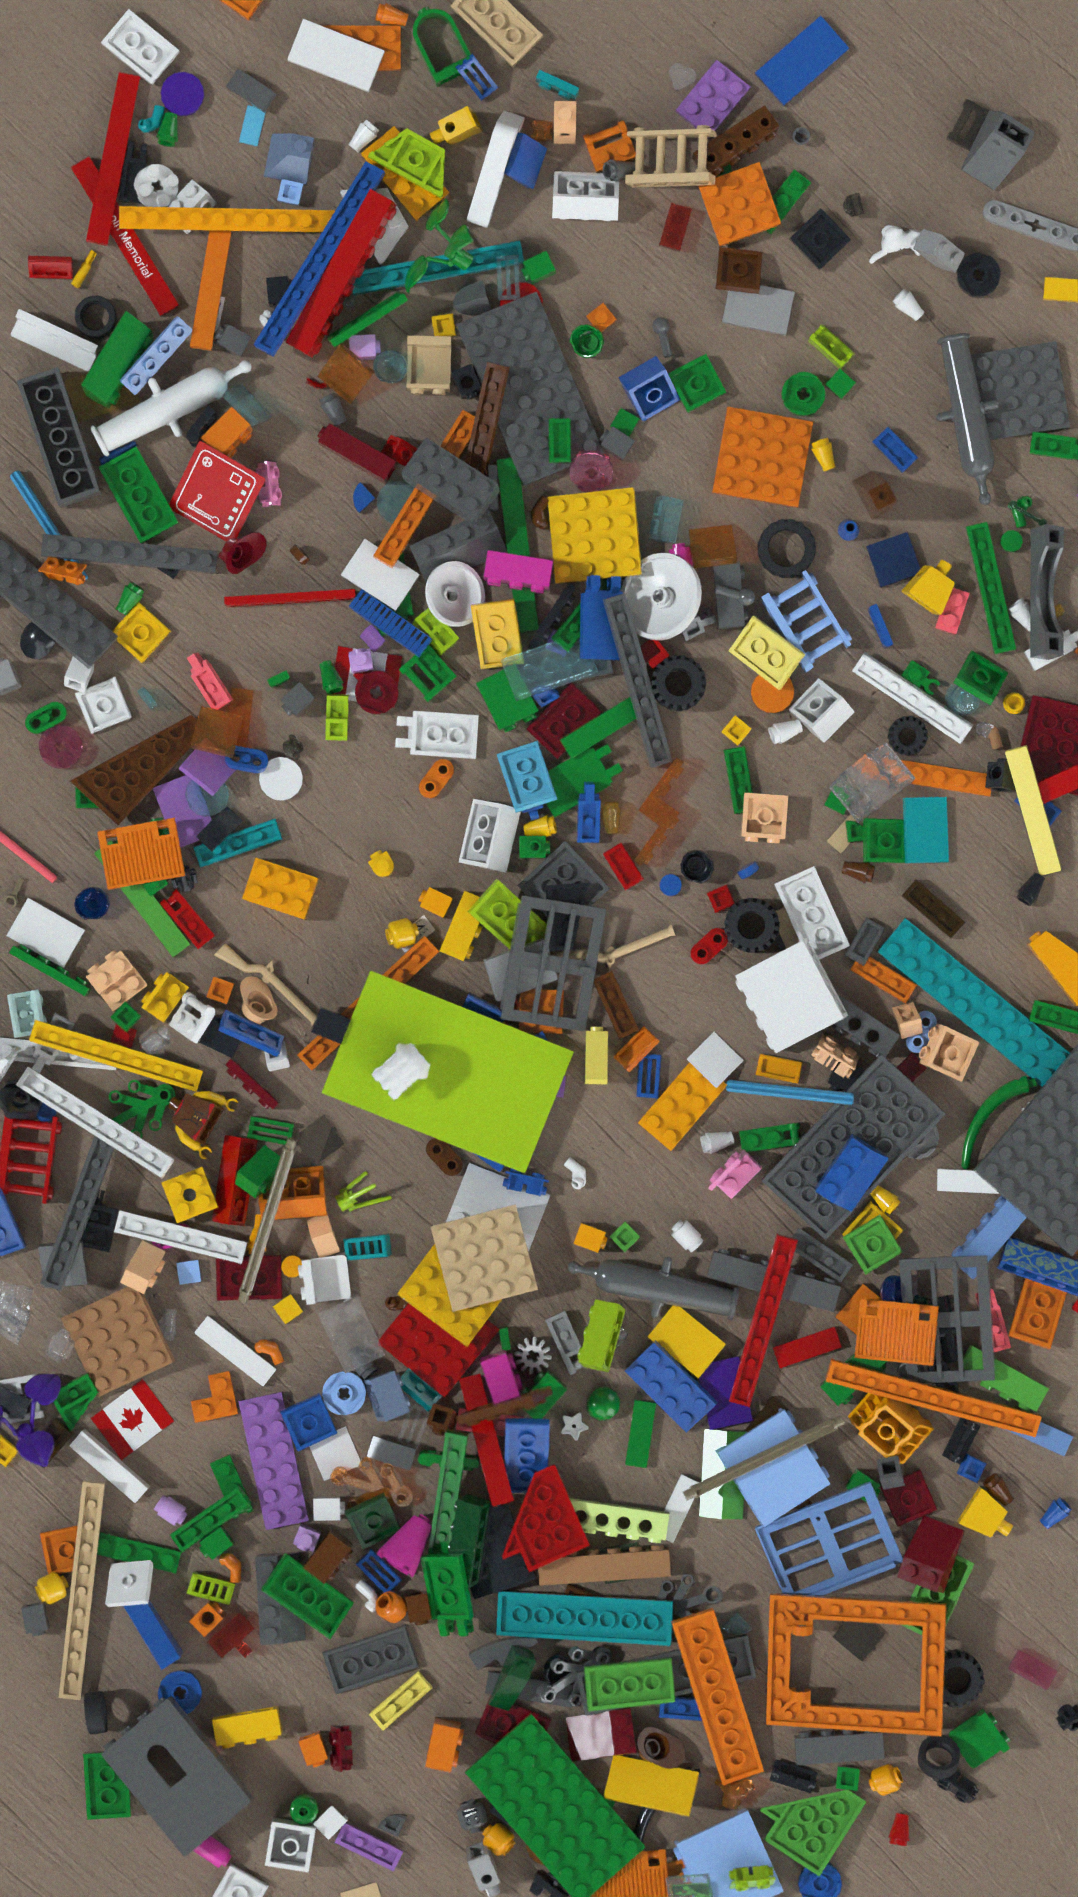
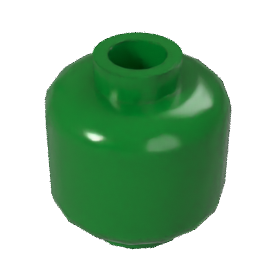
M300 1794L292 1800L290 1815L296 1823L309 1824L316 1818L318 1803L313 1796Z

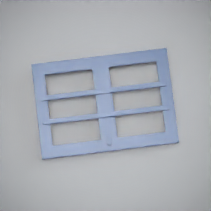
M871 1481L780 1516L765 1527L761 1524L755 1526V1531L783 1594L823 1596L896 1567V1564L903 1561ZM865 1496L871 1513L834 1528L830 1527L824 1513L825 1511ZM810 1517L816 1535L776 1550L770 1536L771 1532ZM874 1518L880 1533L839 1548L834 1533ZM819 1539L825 1553L824 1555L784 1569L779 1557L780 1554ZM877 1539H883L889 1555L852 1570L848 1569L842 1553ZM826 1559L828 1560L834 1577L794 1592L787 1576L788 1574Z

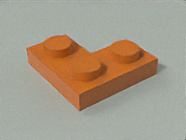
M230 1371L208 1375L212 1397L191 1401L195 1423L238 1414Z

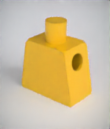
M466 106L439 120L438 125L440 128L431 132L430 136L434 144L446 140L447 143L453 145L483 132V129L475 111ZM455 126L454 131L450 132L451 128Z
M942 559L936 568L924 565L901 592L932 614L941 615L954 587V581L946 576L952 565Z
M980 1486L957 1520L959 1524L988 1537H992L996 1530L1007 1536L1013 1528L1012 1524L1004 1520L1008 1511Z

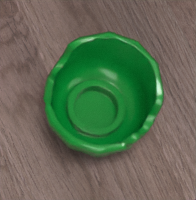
M590 324L579 325L572 331L570 343L577 355L583 358H591L597 356L602 351L604 337L602 332L595 326Z
M609 1387L595 1389L586 1400L587 1412L590 1417L597 1421H607L613 1418L620 1409V1398L617 1392Z

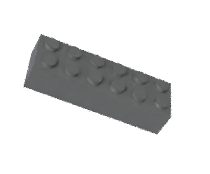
M56 367L17 380L58 506L62 508L101 495L102 492L61 370Z

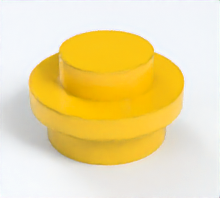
M1012 692L1005 696L1003 707L1010 714H1018L1024 709L1025 700L1021 694Z

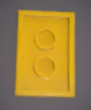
M508 599L471 604L481 669L524 664L515 600Z
M674 1305L648 1336L653 1342L656 1340L675 1360L697 1378L701 1377L726 1346L721 1339L684 1309Z

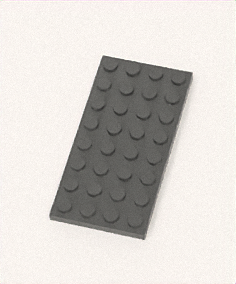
M537 292L456 324L481 387L487 362L510 367L497 425L523 486L604 453ZM549 418H571V463H549Z
M882 1053L845 1091L854 1094L853 1104L834 1103L762 1179V1182L825 1240L852 1212L833 1204L815 1192V1186L852 1133L889 1157L853 1209L854 1211L946 1115L933 1100Z

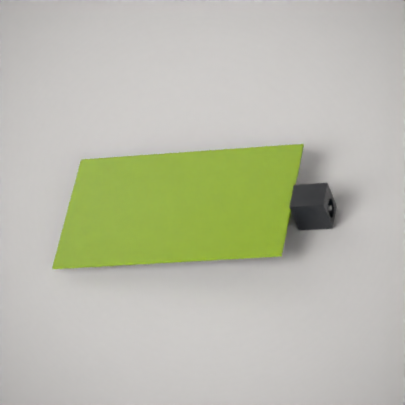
M371 970L351 1019L320 1006L311 1029L312 1033L341 1044L321 1093L522 1173H525L574 1053V1051ZM412 1043L417 1048L419 1054L430 1064L428 1077L426 1079H417L397 1099L393 1100L388 1095L390 1089L384 1090L380 1082L376 1081L375 1077L372 1076V1073L396 1052L397 1044Z

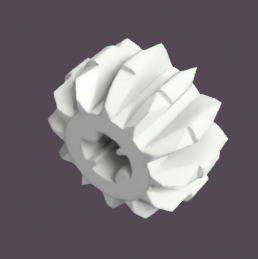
M533 1337V1344H530L528 1338H525L526 1347L520 1343L517 1345L523 1352L516 1351L514 1353L515 1356L522 1357L516 1360L517 1365L525 1363L521 1368L522 1371H525L527 1366L530 1367L529 1374H533V1367L537 1368L538 1373L542 1372L540 1364L546 1368L549 1366L543 1359L550 1360L552 1358L551 1355L544 1354L550 1351L549 1346L541 1348L545 1343L544 1340H541L539 1345L536 1344L537 1337ZM530 1350H533L534 1353H539L536 1361H533L532 1358H527Z

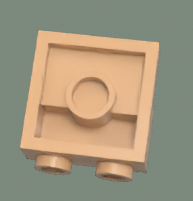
M744 793L741 837H745V841L758 842V838H767V843H780V839H785L788 796Z
M116 950L110 952L105 956L107 961L101 966L98 963L87 970L89 975L86 976L113 1012L125 1001H129L148 986L122 950L118 953Z
M936 1023V1026L931 1027L928 1032L929 1042L927 1046L920 1050L919 1058L921 1060L919 1063L962 1082L979 1042Z

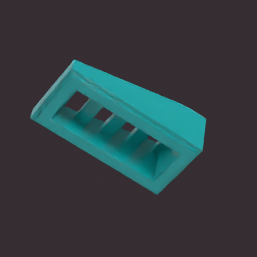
M389 1233L343 1239L347 1261L392 1255ZM379 1240H381L382 1252H380ZM370 1241H373L374 1253H371ZM361 1242H364L365 1254H362ZM352 1243H356L357 1255H353Z

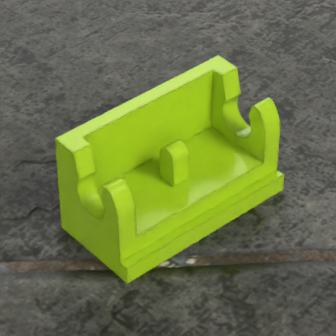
M822 324L808 339V342L838 369H842L855 354Z
M429 608L416 617L412 623L413 626L432 638L429 645L439 657L450 647H453L460 639L448 625L436 619Z

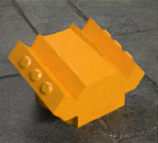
M867 1393L848 1415L852 1425L859 1430L858 1435L885 1458L898 1456L901 1464L908 1460L934 1430L931 1422L928 1419L922 1418L919 1411L908 1403Z

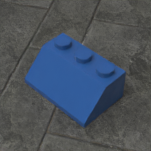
M852 1133L815 1186V1192L833 1204L852 1212L889 1157Z

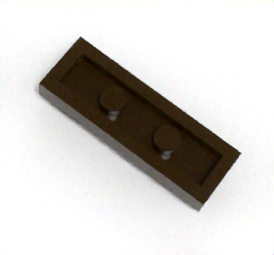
M917 879L901 895L950 939L965 923L964 920Z

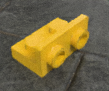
M166 972L165 975L161 973L154 982L156 985L152 993L148 991L141 1000L144 1003L141 1008L163 1023L189 989L186 984L169 972Z

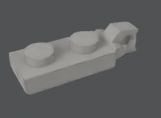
M55 1013L49 1024L72 1030L75 1023ZM37 1044L32 1055L36 1060L31 1069L40 1073L45 1064L50 1066L52 1061L54 1062L60 1050Z

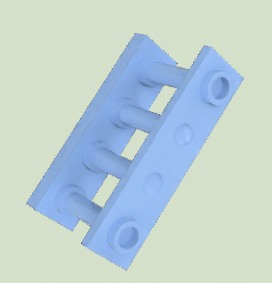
M805 570L801 573L804 580L776 597L775 595L771 597L767 593L760 600L782 636L805 653L799 664L803 671L807 673L814 668L812 663L815 662L816 658L841 643L844 644L845 648L850 647V640L852 638L846 628L842 630L815 586L818 582L812 573L808 574ZM809 587L815 599L788 615H782L778 609L781 606L780 604ZM818 606L822 608L827 617L798 634L796 632L793 634L789 627L793 621ZM829 625L833 626L838 636L811 652H804L801 647L804 640Z

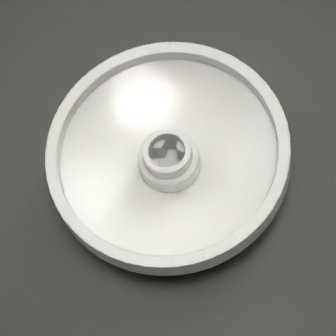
M657 553L641 560L642 575L626 577L621 591L626 594L636 633L650 640H666L680 634L691 624L698 612L702 592L698 574L691 564L674 554Z

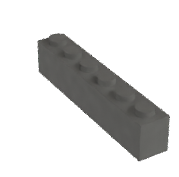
M719 1248L718 1252L713 1251L706 1276L760 1292L768 1261L752 1262L753 1257L740 1254L739 1258L731 1256V1251ZM790 1268L782 1298L834 1312L841 1286L836 1285L837 1281L824 1277V1281L815 1279V1274L804 1271L803 1275L794 1273L795 1269Z

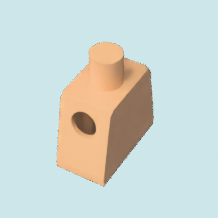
M554 101V144H576V101Z

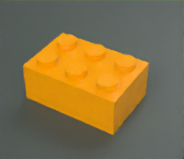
M255 858L242 899L306 920L319 878Z

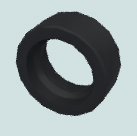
M92 295L84 298L78 304L75 310V321L77 327L84 335L100 339L108 336L114 330L117 324V314L114 306L108 299ZM94 304L103 306L109 314L107 324L99 330L88 328L83 320L85 310Z
M103 1692L85 1693L84 1713L88 1733L90 1735L107 1733L108 1717Z
M945 1735L927 1737L921 1743L918 1752V1765L921 1771L934 1779L948 1778L956 1772L960 1761V1749L957 1743ZM932 1748H942L951 1754L952 1760L948 1765L936 1766L927 1760L926 1753Z

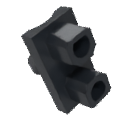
M539 1870L534 1874V1881L529 1891L535 1896L539 1897L544 1889L551 1893L549 1897L569 1896L550 1871L547 1876Z

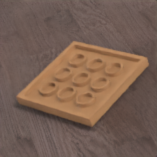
M128 1286L61 1318L86 1373L88 1372L98 1391V1397L175 1361L144 1294Z

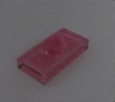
M1019 1649L1008 1667L1009 1670L1045 1690H1048L1057 1673L1056 1669Z

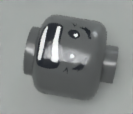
M477 1799L460 1803L457 1816L463 1830H470L471 1833L482 1831V1826L488 1822L484 1804L477 1802Z

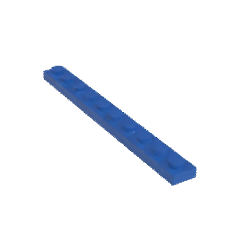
M365 161L254 343L256 348L272 357L275 356L311 297L370 189L375 191L385 176L384 170Z

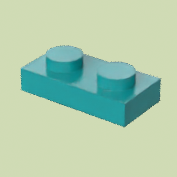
M539 70L536 76V82L539 83L538 86L546 91L552 89L559 92L558 96L563 99L570 100L572 98L576 100L579 93L578 87L542 70Z
M408 1368L402 1374L403 1386H400L401 1389L429 1412L433 1403L436 1404L442 1395L417 1376L411 1369Z

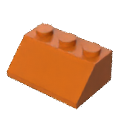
M324 1167L290 1168L274 1220L327 1215ZM273 1182L265 1194L261 1193L259 1195L261 1219Z

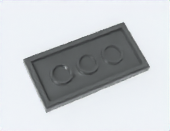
M406 1624L322 1652L335 1694L419 1667Z

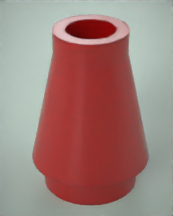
M896 1813L888 1836L890 1838L889 1844L907 1846V1841H910L909 1815Z

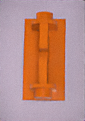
M48 557L38 571L43 572L49 579L58 581L66 579L68 583L80 585L85 583L86 578L82 572L87 565Z

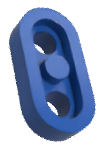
M232 746L225 752V763L231 769L262 773L268 766V757L261 750ZM238 757L239 761L235 762L232 758ZM259 761L261 764L259 766H256L253 764V762Z

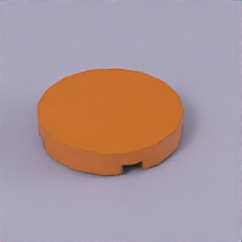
M758 675L751 685L752 701L758 709L765 713L781 712L790 705L794 697L793 683L789 678L782 689L778 690Z

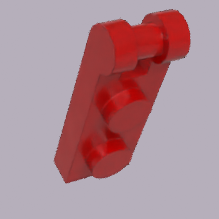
M175 889L172 892L173 895L167 900L163 899L160 904L199 950L215 937V934L183 895ZM179 902L182 907L175 911L172 906Z

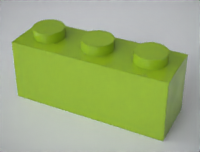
M595 1299L594 1305L591 1306L589 1310V1324L585 1327L583 1333V1346L578 1351V1362L585 1368L609 1372L626 1311L620 1304Z

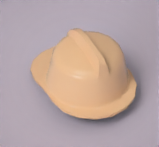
M253 976L242 980L240 990L244 1000L242 1005L244 1016L259 1025L266 1020L274 1019L277 1016L278 1010L268 985L263 980Z

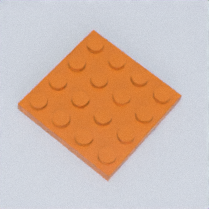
M727 406L712 493L798 508L813 421Z

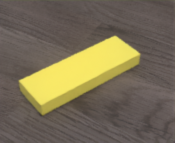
M418 1670L374 1708L369 1715L384 1731L429 1692L433 1686Z

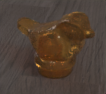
M717 1779L714 1782L724 1793L721 1804L735 1810L741 1805L742 1799H745L751 1790L756 1789L751 1779H743L726 1785H722L721 1781Z

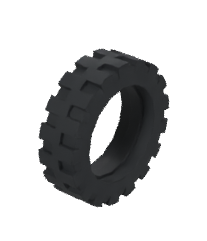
M780 519L771 523L762 532L757 546L758 558L762 566L770 574L780 578H793L807 570L814 560L816 553L815 538L811 534L810 529L804 526L803 523L793 519ZM785 530L798 534L805 546L804 556L801 561L789 567L780 566L775 563L770 557L768 550L771 538L778 532Z

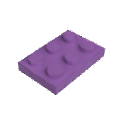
M716 60L675 112L696 129L698 125H707L716 131L749 91L750 86Z

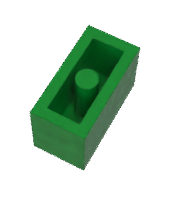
M264 1145L237 1172L235 1184L255 1199L261 1193L265 1194L274 1180L281 1156Z

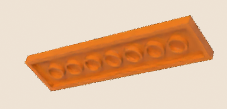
M710 1608L671 1621L722 1785L764 1772L714 1609Z

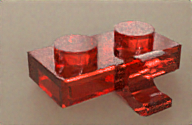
M240 1612L207 1643L221 1658L234 1647L246 1658L252 1652V1649L243 1639L255 1627Z

